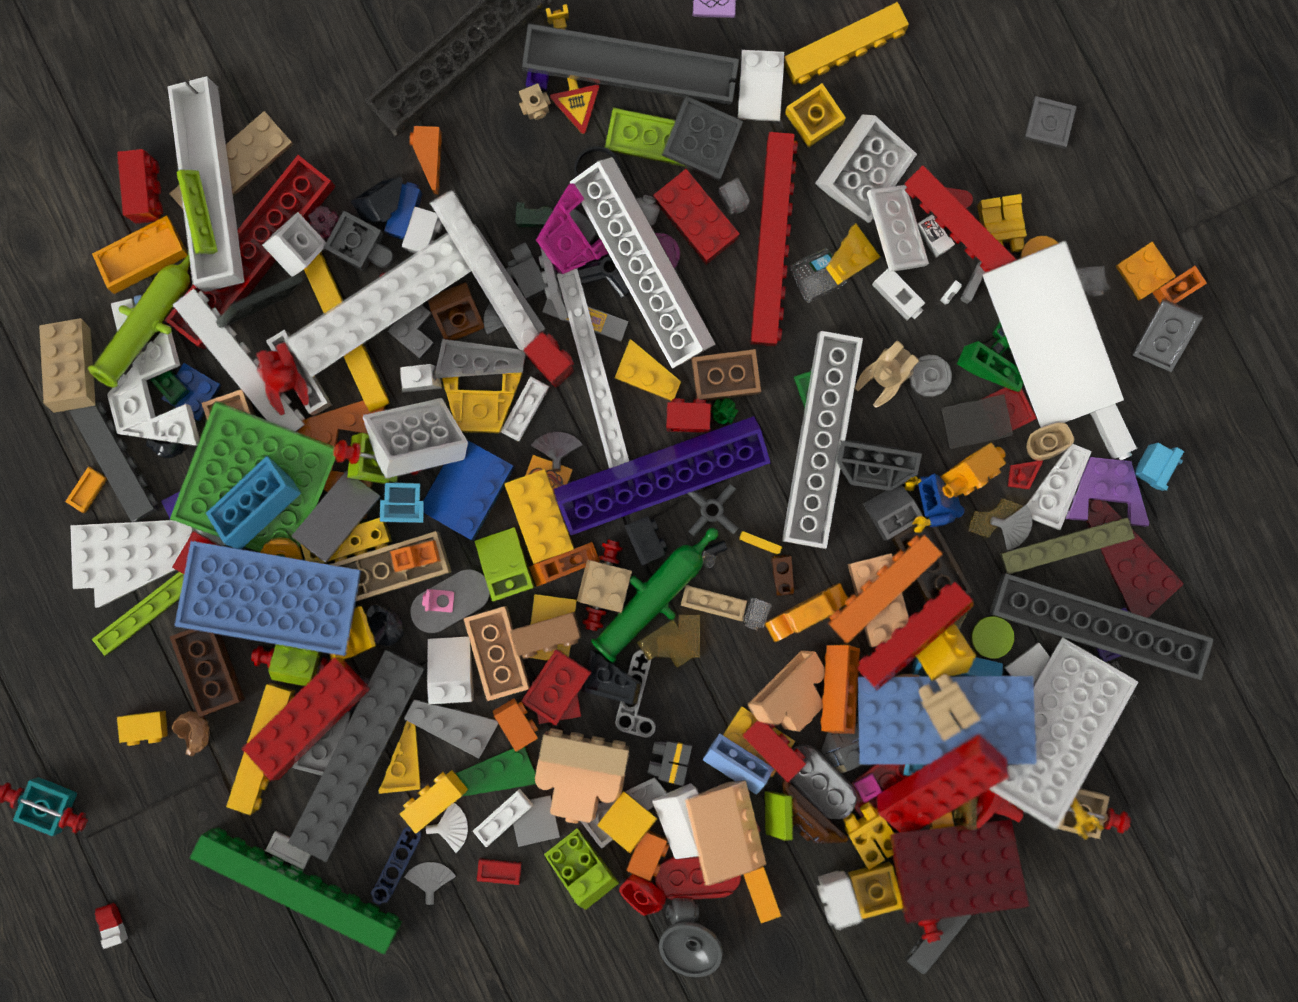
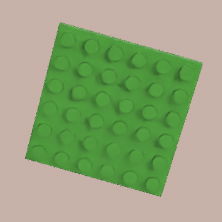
M215 401L170 519L220 537L206 513L268 456L292 478L301 494L244 547L261 552L265 543L278 537L289 538L300 547L301 544L292 538V535L317 506L336 459L333 455L334 446ZM278 554V555H276V556L286 557V556L283 555V554Z

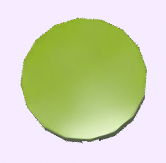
M996 616L980 619L972 629L971 643L974 649L982 656L990 659L1000 658L1011 650L1014 643V632L1011 625L1004 619Z

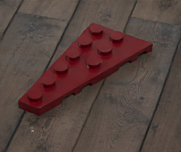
M1088 499V520L1086 522L1089 528L1121 519L1120 515L1106 501ZM1132 529L1135 539L1099 549L1105 558L1104 560L1117 588L1123 596L1127 609L1130 613L1148 618L1184 583Z

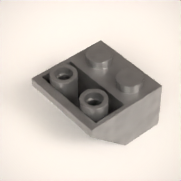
M902 485L891 491L886 490L863 503L883 540H888L914 525L912 523L916 517L923 516L915 501Z

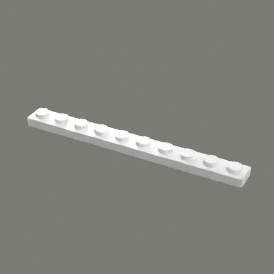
M574 269L564 274L558 273L557 277L610 469L629 462L579 273L577 269Z

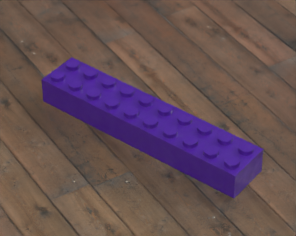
M753 416L554 488V493L571 536L771 462L761 429Z

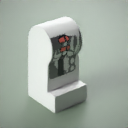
M930 215L917 225L931 252L937 258L950 250L955 243L951 237H948L944 229L934 221L936 217Z

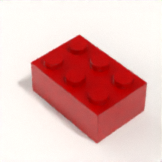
M143 149L117 152L123 215L136 224L155 222L161 219L160 215L163 214L162 203L159 202L161 185L157 181V173H159L157 160Z
M541 332L523 351L528 359L557 388L574 372V363L564 349L561 352L559 351V345L550 334L545 336Z

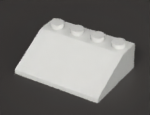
M862 115L815 184L830 197L870 223L874 216L867 192L871 189L896 186L917 154L875 115Z
M442 398L363 415L377 463L385 478L465 459L468 441Z

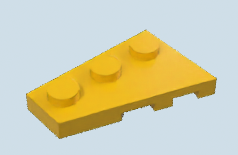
M631 339L629 340L615 379L672 401V399H675L681 381Z

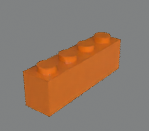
M827 645L825 675L823 678L824 695L822 697L821 731L836 734H855L859 673L857 667L859 666L860 648L850 645Z

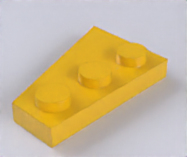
M855 223L829 261L826 269L839 285L874 263L880 256Z

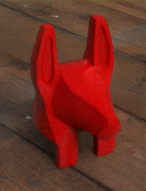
M285 342L276 345L278 352L268 351L266 353L263 350L256 353L259 360L256 371L264 382L265 393L269 403L281 416L285 414L280 393L294 388L304 406L309 404L305 380L297 371L294 356L290 354Z
M988 789L979 795L974 803L973 811L969 815L970 824L978 816L974 826L979 829L994 813L1020 822L1023 817V810Z

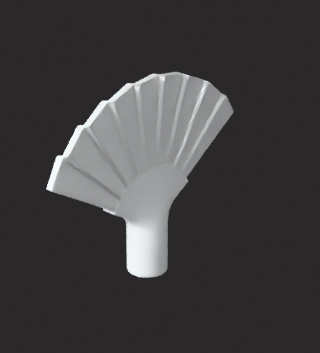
M455 803L446 809L437 825L426 826V834L439 833L455 853L465 843L468 832L467 819L462 809Z

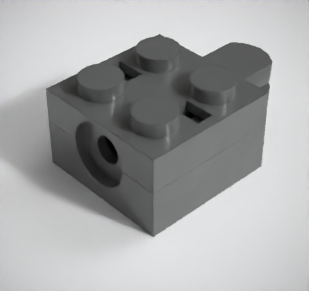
M343 211L324 246L328 253L364 272L367 270L370 262L381 268H388L394 261L392 251L381 245L385 237L384 233Z

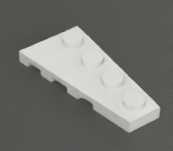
M1074 444L1064 451L1026 504L1031 511L1032 520L1061 530L1091 451Z

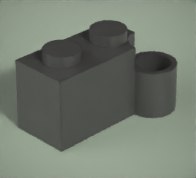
M526 242L510 249L515 259L507 262L509 267L506 270L512 279H516L517 287L522 295L525 296L527 302L545 293V287H548V285L544 283L542 274Z

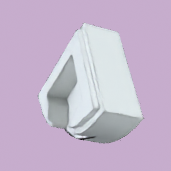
M958 281L953 282L940 301L945 305L948 304L962 287V284Z

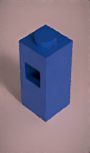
M406 182V185L402 184L398 209L391 213L392 217L388 219L384 230L387 235L404 240L414 206L419 207L423 195L421 190L418 189V185Z

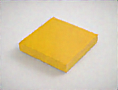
M623 791L597 826L631 853L657 818Z

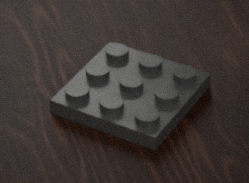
M685 96L662 156L719 181L743 121Z

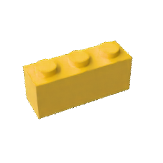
M453 770L447 774L442 772L434 779L435 784L432 787L427 785L418 792L420 795L418 799L415 800L412 797L403 805L405 809L400 815L415 834L468 790Z

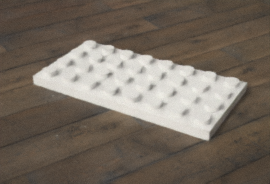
M1062 637L1034 685L1036 764H1008L1009 778L993 786L990 790L1053 829H1057L1137 686L1138 681Z

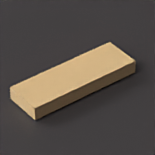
M688 585L685 586L681 606L739 621L743 620L747 604L746 600Z

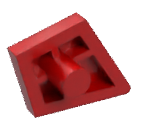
M1043 461L1011 465L1007 487L1029 490Z

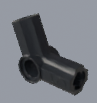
M606 257L603 260L588 263L577 268L582 285L607 279L621 299L630 294L617 267L611 273L604 270L606 264H614L611 257Z

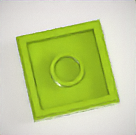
M765 791L766 835L783 840H792V797L790 795Z

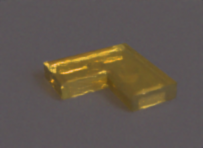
M679 615V636H657V657L700 658V615Z
M671 620L637 642L648 661L665 650L676 667L681 666L696 656L674 620Z

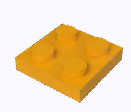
M1153 242L1116 265V268L1138 300L1143 299L1176 277Z

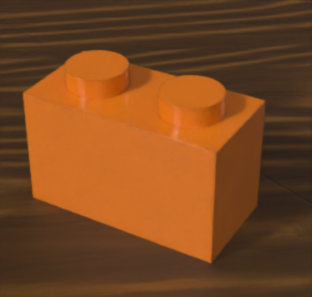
M1193 266L1152 293L1159 304L1162 299L1176 304L1207 284L1197 267Z
M515 698L493 710V714L514 750L518 751L538 739L535 733L538 731V728L532 719L530 721L527 720L524 714L528 712L523 703H517Z
M648 830L635 847L628 863L627 871L649 881L652 876L656 877L661 867L658 864L661 856L665 857L669 845L666 844L667 838Z

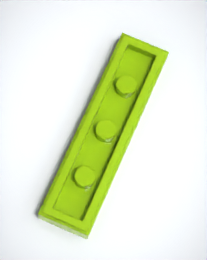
M180 169L177 171V176L195 253L215 254L218 250L199 171Z

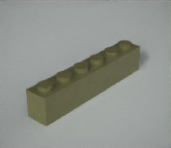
M1121 518L1002 552L1000 556L1005 573L1011 574L1135 538L1129 518Z

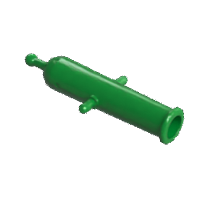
M709 528L703 539L696 545L690 546L686 544L675 549L647 582L642 583L636 576L630 577L629 582L637 589V593L596 639H591V643L611 662H615V657L658 613H663L671 620L676 617L675 613L668 607V603L699 573L703 565L701 554L711 540H715L718 537V530L716 528Z

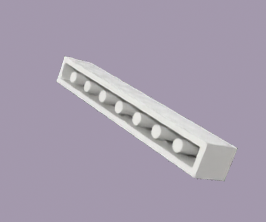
M448 191L430 202L518 349L523 350L539 334L454 192Z
M193 289L174 303L173 306L267 421L295 432L305 425L303 422L305 417L298 409L295 411L289 405L292 401L284 392L280 394L285 414L281 416L272 407L265 393L264 382L256 371L259 364L258 359L253 360L249 356L250 349L243 341L239 343L236 340L235 336L237 334L230 325L219 328L216 321L221 314L216 308L211 309L207 304L209 299L202 291L197 292Z

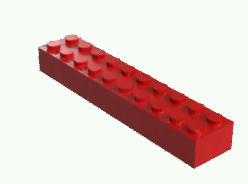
M297 155L237 230L244 283L207 292L192 285L187 293L193 289L197 292L202 291L209 299L207 302L211 309L216 308L221 315L231 304L245 299L276 261L263 247V244L297 212L308 222L336 186L330 179ZM174 308L165 321L196 346L205 349L207 346L176 308Z

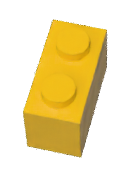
M166 711L117 717L119 742H127V746L138 745L140 740H148V743L162 742L161 738L168 736Z

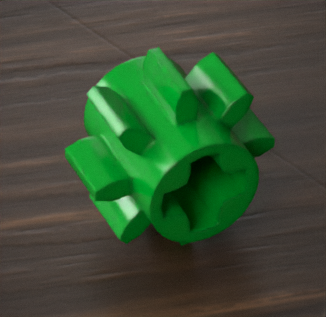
M724 398L721 401L717 399L710 412L714 413L713 418L716 422L725 424L733 422L738 410L735 409V403L732 400Z

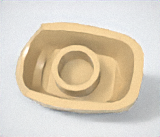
M1055 423L1042 427L1030 434L1026 449L1032 459L1037 461L1047 460L1070 448L1074 442V437L1068 425L1065 423Z

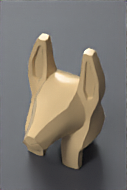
M898 340L890 348H885L878 359L864 369L856 383L855 389L857 391L862 389L873 378L884 387L883 392L873 404L875 408L890 401L897 394L902 383L914 374V366L920 361L915 355H911L909 351L902 349L904 346Z

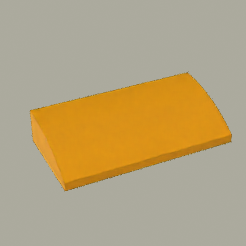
M165 216L96 251L92 255L106 287L113 294H116L159 272L165 266L186 258L188 253L168 216Z

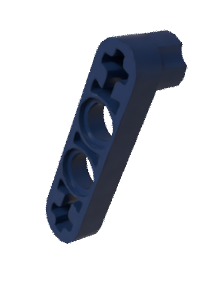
M408 825L402 831L371 892L373 902L380 905L383 902H387L393 895L421 840L422 830L415 834L418 837H414L409 845L401 843V841H407L409 838L407 831L410 832L412 829ZM399 848H405L408 851L406 859L398 858L397 850ZM395 867L399 873L398 877L390 878L387 875V869ZM387 881L388 883H393L394 886H392L391 884L387 885L385 883ZM378 889H384L387 895L385 894L381 897Z

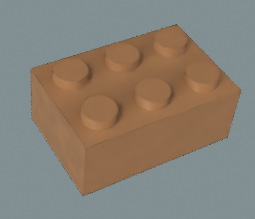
M756 349L692 357L696 399L709 401L760 394L761 387Z
M575 612L510 631L517 656L522 655L523 659L535 656L537 650L543 649L544 653L558 648L557 645L564 643L565 647L576 644L578 638L582 637Z

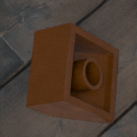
M466 282L428 299L431 312L444 339L454 341L484 328V323Z

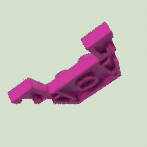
M571 183L567 186L536 239L559 274L567 273L586 265L585 263L600 259L601 256L609 254L601 238L590 246L570 216V212L584 200L575 184Z

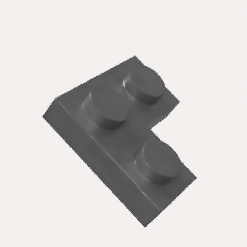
M419 305L398 319L388 332L417 357L422 359L434 345V342L420 332L419 329L432 313L422 305Z

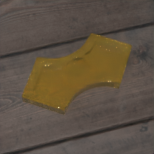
M1002 498L991 511H975L968 531L989 538L991 533L998 527L990 524L992 516L1005 519L1022 508L1023 505Z

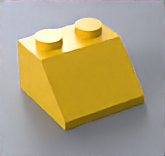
M953 624L916 657L932 681L944 674L950 677L968 673L976 655L957 626Z

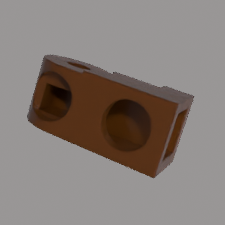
M791 555L771 556L776 596L794 594Z

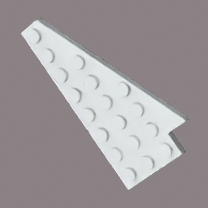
M174 520L71 525L73 589L94 588L95 608L102 607L176 571L172 566L194 530L223 547L227 545L223 543L220 537Z

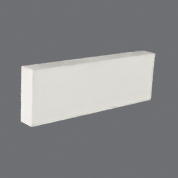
M530 376L501 433L520 442L549 386Z
M519 789L476 827L473 833L485 847H488L534 805Z

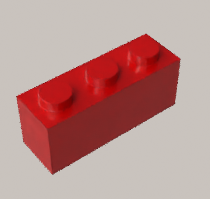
M756 720L742 736L789 782L806 765L803 761L806 757L797 748L793 751L788 746L790 741L782 733L779 736L773 730L774 724L762 723Z

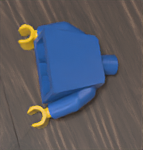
M935 473L929 477H921V479H918L916 476L911 477L905 482L904 488L907 491H913L916 485L919 486L924 513L928 517V519L923 516L916 517L912 523L919 524L914 530L916 533H921L926 526L936 527L952 523L955 518H959L964 514V507L960 505L959 497H947L943 493V486L946 484Z

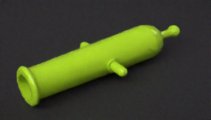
M189 250L182 263L165 266L158 272L134 308H129L125 305L119 307V312L127 316L126 320L97 362L88 367L89 372L97 380L109 387H118L117 381L154 333L158 331L166 335L171 333V328L162 323L175 308L173 304L180 300L190 287V276L187 273L191 265Z

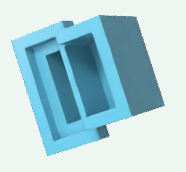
M1160 443L1148 445L1134 470L1135 476L1157 490H1167L1169 487L1167 483L1175 468L1183 462L1180 458L1184 451L1177 447L1169 449Z
M385 483V499L380 500V522L423 523L424 501H420V484Z

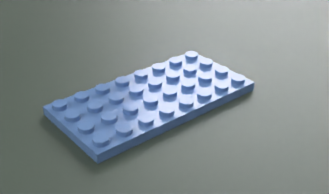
M191 541L175 626L346 656L361 570Z
M1033 676L950 677L953 683L957 682L966 699L980 717V720L963 730L960 728V732L945 741H942L922 706L921 702L923 700L918 691L929 684L934 694L941 691V688L936 680L931 681L929 677H892L876 691L864 677H858L860 764H930L978 734L1005 756L1008 764H1036ZM950 712V714H951V716L953 717L954 721L957 723L956 719L954 718V716H953L952 713Z

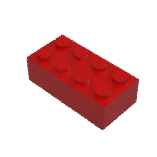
M687 169L653 195L661 211L706 265L739 239L740 233Z

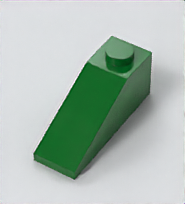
M979 341L964 346L957 362L959 366L973 375L1020 392L1023 380L1016 365Z

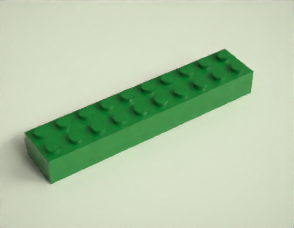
M212 828L200 836L190 859L382 954H385L391 946L402 923L395 914L390 912L385 914L379 911L380 908L375 904L368 903L367 905L361 902L358 896L351 893L347 895L341 892L342 889L340 887L323 883L322 879L316 875L309 876L304 874L302 869L294 865L290 867L284 864V860L276 856L270 857L264 854L265 851L256 846L252 848L246 845V841L238 837L232 838L226 835L227 832L223 829Z

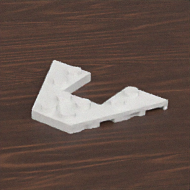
M160 332L153 342L150 341L146 350L141 352L135 359L130 371L126 375L123 374L118 380V387L112 388L107 394L117 434L198 446L200 439L191 405L185 404L155 417L146 380L180 366L172 332L168 335Z

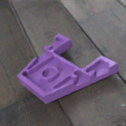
M1090 457L1080 479L1076 495L1072 499L1073 503L1066 519L1088 520V499L1127 503V518H1129L1130 525L1149 526L1132 462Z

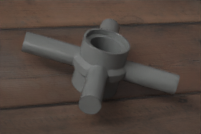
M729 484L717 499L708 500L696 490L687 493L701 506L702 515L688 532L695 537L708 521H718L734 534L738 527L723 515V504L736 488ZM713 504L717 506L718 513L716 516H709L707 514L706 508L708 505Z

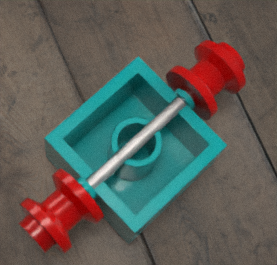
M40 777L29 780L25 792L21 787L17 790L11 789L12 785L8 782L0 785V804L7 801L10 802V808L15 809L18 806L13 819L15 822L50 836L61 833L66 826L72 827V832L76 834L79 830L83 831L88 819L85 818V813L81 812L79 815L73 813L72 805L77 795L75 791Z

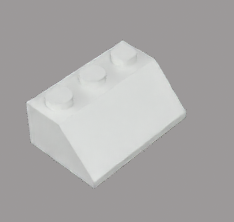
M691 783L652 800L675 859L699 856L685 800L698 795L696 788Z

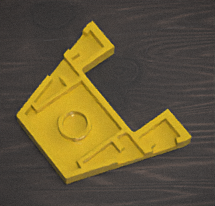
M522 372L503 374L501 391L459 390V377L442 378L453 418L462 432L500 433L522 377Z

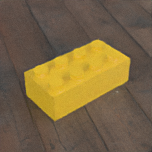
M546 469L504 483L533 564L574 549Z

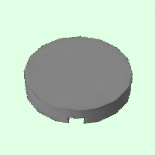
M937 355L920 357V361L914 366V374L909 378L912 388L920 395L926 397L942 394L951 383L952 372L950 365Z

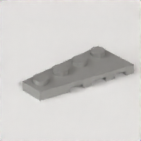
M443 339L435 378L520 373L524 369L526 354L520 349Z

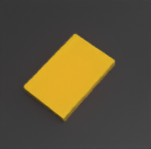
M535 594L531 624L575 612L577 600ZM564 643L557 645L558 650L567 656L570 655L571 645L566 647ZM543 649L537 650L535 656L528 658L549 660L555 650L545 653Z

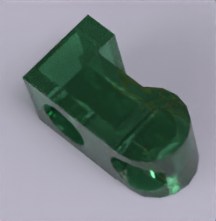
M516 202V226L543 228L553 210L547 206L539 209H526L525 203Z

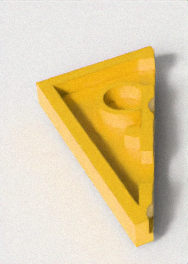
M406 721L391 763L379 788V794L421 789L416 725L409 721Z

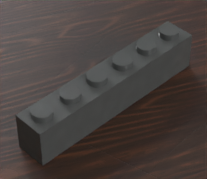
M95 400V406L70 410L71 416L131 522H139L160 510L157 506L159 503L154 493H150L147 488L148 482L142 474L140 475L136 469L138 467L136 460L127 453V444L122 438L118 437L115 423L111 419L109 420L105 414L107 412L105 405L101 401Z

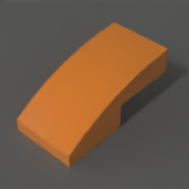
M436 540L390 551L395 572L440 561Z

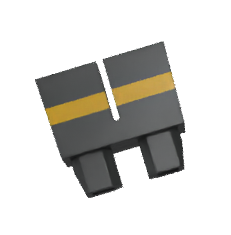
M666 740V742L654 741L652 753L663 755L662 763L650 761L648 773L658 776L659 780L683 786L692 744Z

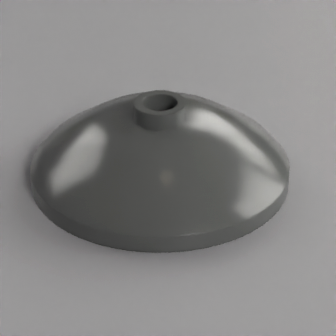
M681 922L671 925L663 932L659 941V951L664 962L672 970L685 976L704 977L716 971L722 960L723 950L720 941L710 930L699 924Z

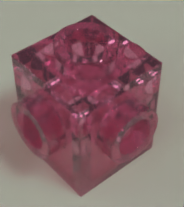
M320 206L312 210L313 213L308 215L311 220L308 223L322 239L329 238L339 217L335 210L331 211L328 206Z

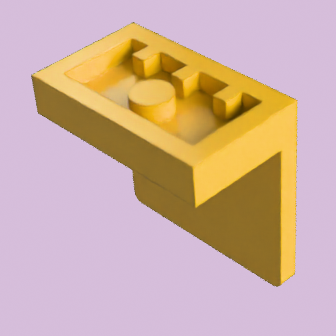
M362 606L354 609L346 656L329 653L331 659L335 657L345 660L375 647L374 636L370 631Z

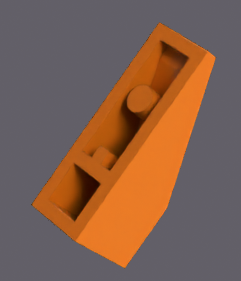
M414 126V133H410V145H413L434 194H439L442 132L439 127Z
M591 542L532 565L529 569L537 587L585 568L587 560L600 562Z

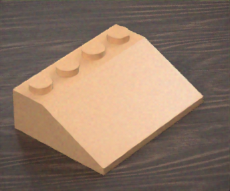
M746 780L726 782L685 800L706 885L751 872L766 864Z

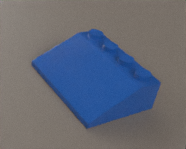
M468 441L464 460L443 465L424 499L423 513L470 540H475L505 486L504 483H507L515 466Z

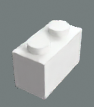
M414 206L402 248L405 251L417 253L434 242L436 233H440L443 225L438 215Z

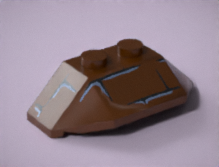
M783 778L782 794L792 797V827L796 824L801 829L800 835L808 842L813 840L815 843H844L849 840L838 827L813 806L790 782Z

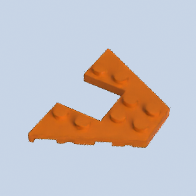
M363 400L304 419L305 425L296 432L335 447L339 429L368 434L363 415L385 411L386 406L370 412ZM331 468L323 489L329 492L344 472L332 471ZM360 480L362 483H364L366 486L372 489L373 482Z

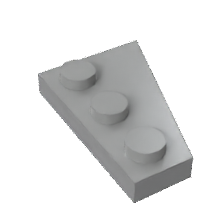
M541 248L542 256H539V261L542 269L545 268V271L542 272L544 283L548 284V287H545L547 299H552L560 320L567 319L568 314L562 302L564 299L557 277V270Z

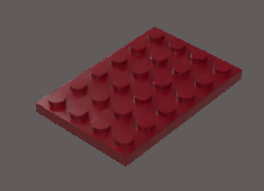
M1012 820L987 822L979 829L974 824L890 835L906 923L1029 907Z

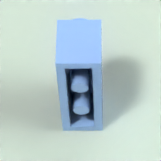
M721 734L713 741L703 758V761L734 781L746 780L748 790L756 795L765 786L774 769Z

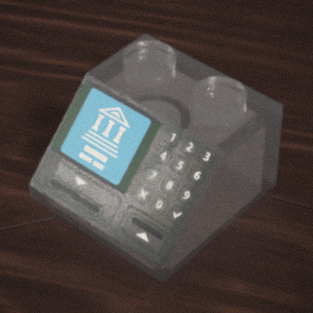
M827 247L789 265L806 303L841 288L847 283V280L838 285L827 271L826 266L833 257Z

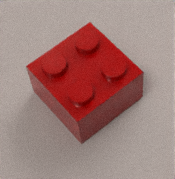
M672 399V402L667 404L666 431L709 433L711 404H706V400L695 399L693 403H685V399Z

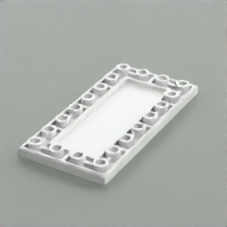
M1065 241L982 274L1041 428L1055 423H1065L1124 400Z

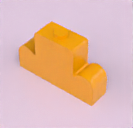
M837 583L764 622L773 641L777 642L835 613V610L846 605L844 602L848 597L841 584Z

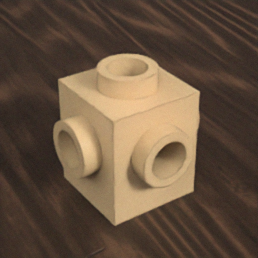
M538 83L519 91L522 100L519 105L523 115L528 114L530 120H539L546 116V113L549 112L548 105L551 102L547 93H542Z

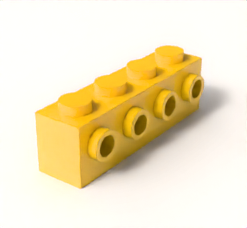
M380 518L357 525L327 563L345 560L347 556L353 554L358 556L368 553V549L375 548L377 550L387 547V543L392 542L387 523L380 522ZM301 545L306 561L327 564Z

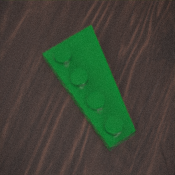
M525 747L518 751L512 748L455 773L468 789L462 796L536 784V771Z

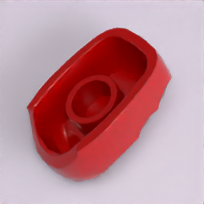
M635 874L629 876L619 888L621 896L643 916L657 913L665 905V894L652 882Z

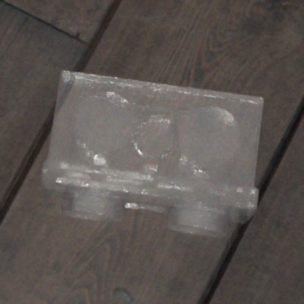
M1104 266L1076 269L1085 294H1091V297L1103 296L1104 292L1110 289V285L1106 284Z

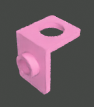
M427 589V592L423 594L422 605L425 606V611L453 612L455 593L453 591ZM440 595H446L449 598V604L446 607H440L437 604V598Z

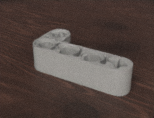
M643 649L637 650L634 653L628 672L630 676L638 674L642 677L637 705L628 706L625 702H620L616 726L623 732L641 737H649L655 731L654 720L648 716L637 714L651 664L650 653ZM641 654H645V658L648 659L647 662H643L641 668L646 669L645 673L640 670H632L633 666L638 667L639 661L636 660V656L640 657ZM622 716H628L631 719V724L624 727L620 724L619 719ZM642 722H650L652 729L649 732H643L640 729Z

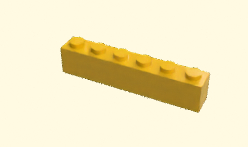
M896 2L784 56V67L793 85L800 83V85L811 80V76L819 74V76L830 70V67L836 64L837 66H842L849 61V58L855 55L860 57L866 54L869 48L874 46L879 48L887 43L886 40L892 37L894 39L900 38L905 34L909 23L899 3Z
M273 683L266 684L248 742L295 697V690ZM245 752L226 807L251 815L256 810L259 811L263 798L260 797L262 791L266 790L269 779Z

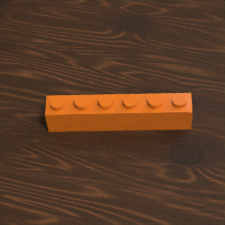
M925 535L913 537L907 543L909 547L904 552L902 550L898 551L892 557L894 561L888 567L886 564L876 572L878 576L873 581L867 580L860 587L862 591L857 596L855 594L851 595L844 602L846 606L841 611L837 609L834 611L835 613L829 616L831 620L828 624L844 642L848 643L942 555Z

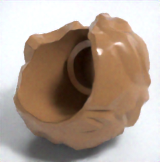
M189 711L181 714L172 725L173 732L178 734L179 738L186 741V755L194 756L207 746L210 727L204 716L199 717L197 712Z

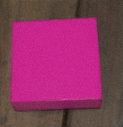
M873 773L854 782L864 803L882 793Z

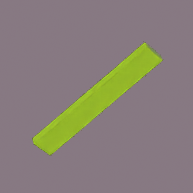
M178 572L92 639L104 656L110 654L180 600L184 574Z

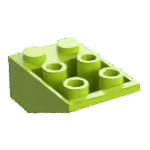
M515 527L475 541L492 601L535 588Z
M578 828L544 854L576 904L585 910L619 884L611 870Z

